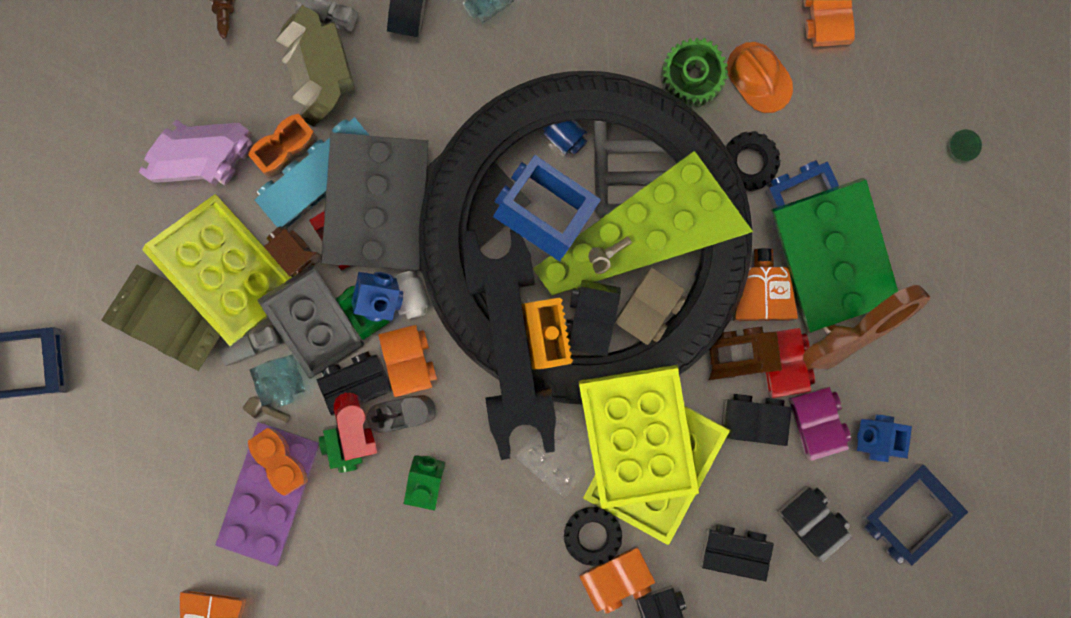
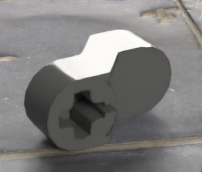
M425 395L386 401L373 405L368 410L367 422L370 428L378 433L415 427L428 423L434 418L435 405Z

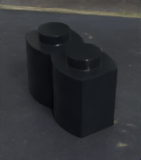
M582 280L580 289L573 288L570 307L576 308L574 319H567V329L565 330L569 333L566 338L570 340L568 345L571 346V350L608 356L621 287Z
M733 394V400L725 399L722 425L730 429L726 439L788 446L792 407L784 406L785 400L765 398V404L752 402L753 396Z
M805 486L781 507L777 513L817 560L824 562L852 537L848 532L851 526L839 512L834 515L826 505L830 501L819 488L816 487L812 490L810 487Z

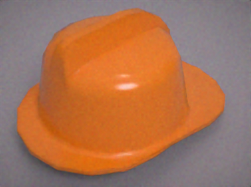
M745 42L737 46L730 53L727 61L728 76L753 109L762 113H775L789 103L793 93V81L786 68L771 49L758 42Z

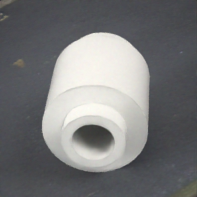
M415 270L393 276V278H397L399 290L403 291L402 306L398 310L399 316L406 315L407 320L426 315L425 309L430 307L421 277H417Z

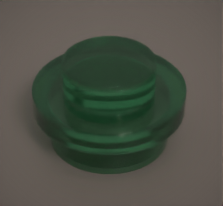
M968 129L956 132L949 142V150L952 156L962 162L975 159L982 149V142L978 134Z

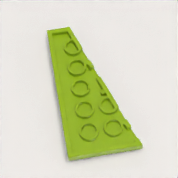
M693 151L580 233L560 262L549 256L536 265L533 270L551 295H555L580 287L582 280L591 282L603 280L753 231L697 153ZM628 236L632 243L609 258L610 268L605 273H595L592 267L593 264H591L588 258L590 250L596 247L605 250Z

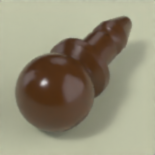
M210 0L212 2L211 10L216 14L217 30L220 37L225 39L230 29L229 14L234 11L233 3L235 0Z

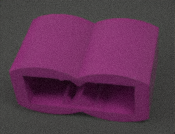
M824 387L789 398L807 460L813 461L849 450L847 442L851 441V435L847 424H841L838 411L842 410V406L836 391L831 392L830 387Z

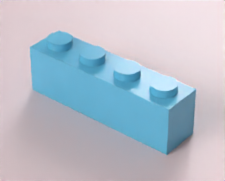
M355 117L350 121L347 119L342 120L332 129L333 133L370 136ZM330 138L325 142L322 139L315 142L307 150L309 153L307 157L301 162L298 160L291 162L283 169L284 176L275 183L270 180L257 191L259 196L254 200L277 228L282 226L284 229H288L326 198Z

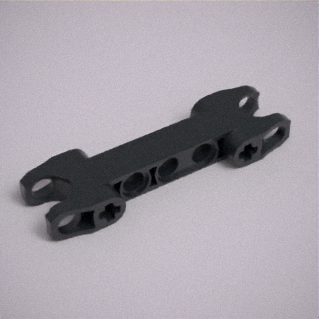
M510 229L511 247L509 252L499 259H491L481 252L476 232L471 230L465 231L466 255L464 267L469 295L486 293L501 395L485 397L490 431L497 444L501 460L511 459L509 437L512 431L521 425L535 427L541 434L545 453L555 452L554 432L556 415L551 387L536 390L534 388L519 292L520 287L535 285L531 254L524 238Z

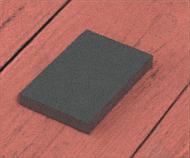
M311 265L258 299L262 309L309 379L364 345L314 265Z

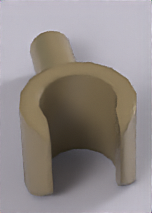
M628 236L605 250L600 247L590 250L588 258L591 264H593L592 267L595 273L602 274L610 268L609 258L632 243Z
M258 397L249 398L243 406V410L255 419L262 411L286 423L290 417L288 414L271 408V406Z

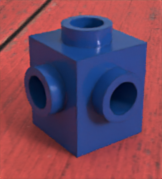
M358 272L351 301L354 314L362 315L376 322L383 319L392 321L395 310L401 309L403 301V291L399 290L397 278H393L392 275L385 272H375L374 274Z
M875 414L874 420L861 419L857 435V451L870 453L869 460L889 462V456L908 459L912 426L894 423L895 417Z

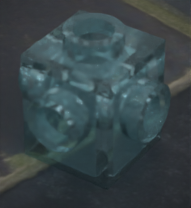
M293 354L267 361L249 369L255 385V391L259 396L262 406L275 403L276 408H280L294 403L293 396L305 392L302 377L298 371Z

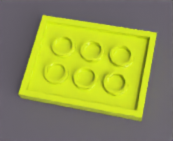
M216 194L147 242L142 249L229 346H232L268 317L259 304L258 299L292 278L287 275L264 246Z
M678 365L579 381L601 509L699 494Z
M684 405L699 489L724 444L730 429ZM595 475L583 499L601 508ZM696 494L606 508L604 510L669 545Z

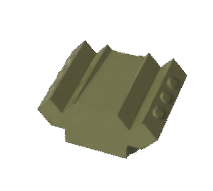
M301 5L284 23L275 41L288 47L281 62L287 65L294 94L291 98L304 104L300 116L307 124L314 127L332 111L340 95L355 90V85L335 22L321 25L318 13Z
M139 265L135 266L101 321L158 349L163 354L197 371L200 370L220 337L218 332L171 281Z

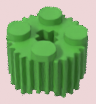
M689 38L687 43L685 40L681 42V45L677 43L667 53L662 66L661 75L663 77L661 81L664 90L686 105L689 104L690 107H701L706 105L708 101L712 102L714 97L719 95L728 78V71L726 70L728 65L724 63L726 58L721 57L723 52L717 49V44L712 45L713 41L706 42V38H703V40L696 38L695 41ZM694 66L700 69L699 75H702V77L692 78L686 69L692 70Z

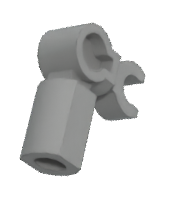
M298 0L295 11H297L301 5H304L318 13L320 22L325 24L328 21L330 23L335 22L338 29L350 33L359 14L351 7L327 0Z
M274 325L258 329L250 335L243 336L232 346H229L228 343L218 346V351L224 365L228 366L256 355V350L258 349L259 352H263L282 344V341Z

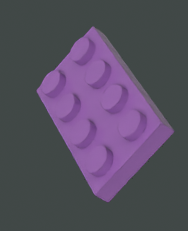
M258 422L253 437L266 428L277 430L287 441L290 455L303 465L307 477H309L319 448V442ZM248 449L215 546L277 567L306 484L289 495H281L270 484L266 468L255 461Z

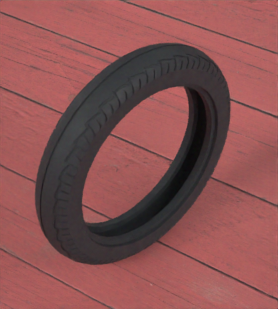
M568 71L550 74L519 84L490 100L458 129L446 145L429 178L422 202L419 221L421 269L429 297L445 329L462 351L494 378L499 380L487 302L482 294L469 295L464 267L466 255L465 231H468L471 207L485 175L497 159L523 137L553 124L566 121L594 120L617 124L642 134L663 149L676 164L695 151L752 229L747 193L733 158L721 139L704 119L672 94L645 81L610 72ZM752 232L702 248L700 264L694 283L680 310L665 323L668 327L658 342L651 340L647 345L640 341L627 348L610 352L607 357L600 355H571L570 358L573 359L571 364L545 369H532L535 390L551 387L554 402L583 404L579 387L580 380L678 365L679 375L684 373L714 345L737 309L750 268Z

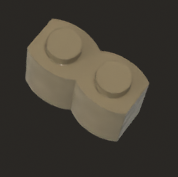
M650 267L616 317L615 324L647 345L651 340L658 342L668 327L663 323L670 312L676 315L684 304L686 298L682 294L685 289Z

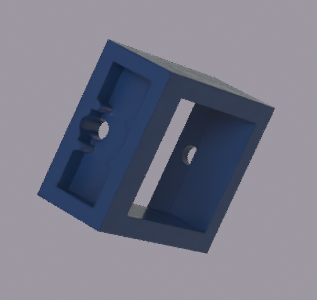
M49 327L0 333V343L41 339L45 386L0 391V400L66 393L61 331L59 328Z
M916 464L862 518L867 522L864 526L865 530L876 541L882 538L888 544L887 553L899 565L904 561L905 564L913 566L968 511L924 464ZM917 482L948 516L909 552L878 518Z

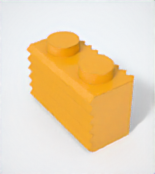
M560 297L521 304L532 369L568 365L573 361L570 358L572 354L569 351L571 346L568 345L570 340L566 338L569 333L565 331L567 329V326L564 324L566 319L563 318L565 313L562 311L564 306L561 305L563 300Z

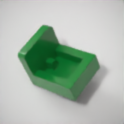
M354 285L345 289L336 298V301L359 336L364 340L390 322L385 319L379 322L371 321L362 315L354 314L351 302L355 288Z
M337 425L325 427L323 430L324 435L319 436V445L322 456H328L330 469L338 468L339 473L357 470V464L363 463V457L345 461Z
M415 455L413 457L403 504L435 511L445 468L444 461L437 460L431 456Z

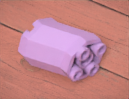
M175 120L172 124L176 129L171 131L166 128L160 134L144 158L149 163L147 170L141 166L139 173L153 183L205 179L213 186H216L219 182L226 185L236 171L233 168L240 157L245 159L253 147L254 143L250 141L252 133L239 123L187 127L179 120Z

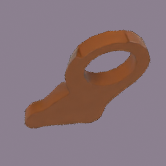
M912 285L891 295L871 310L855 327L836 326L834 324L823 328L827 335L821 341L813 344L803 355L807 369L818 368L828 370L835 367L856 351L909 320L928 303L930 295L920 285Z

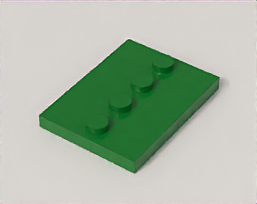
M860 178L771 209L804 322L810 333L868 313L891 295L898 292L867 179Z

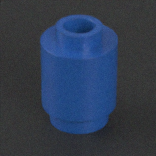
M566 121L542 128L545 131L543 134L564 155H567L569 152L574 155L577 154L588 142L584 138L588 132L577 121Z

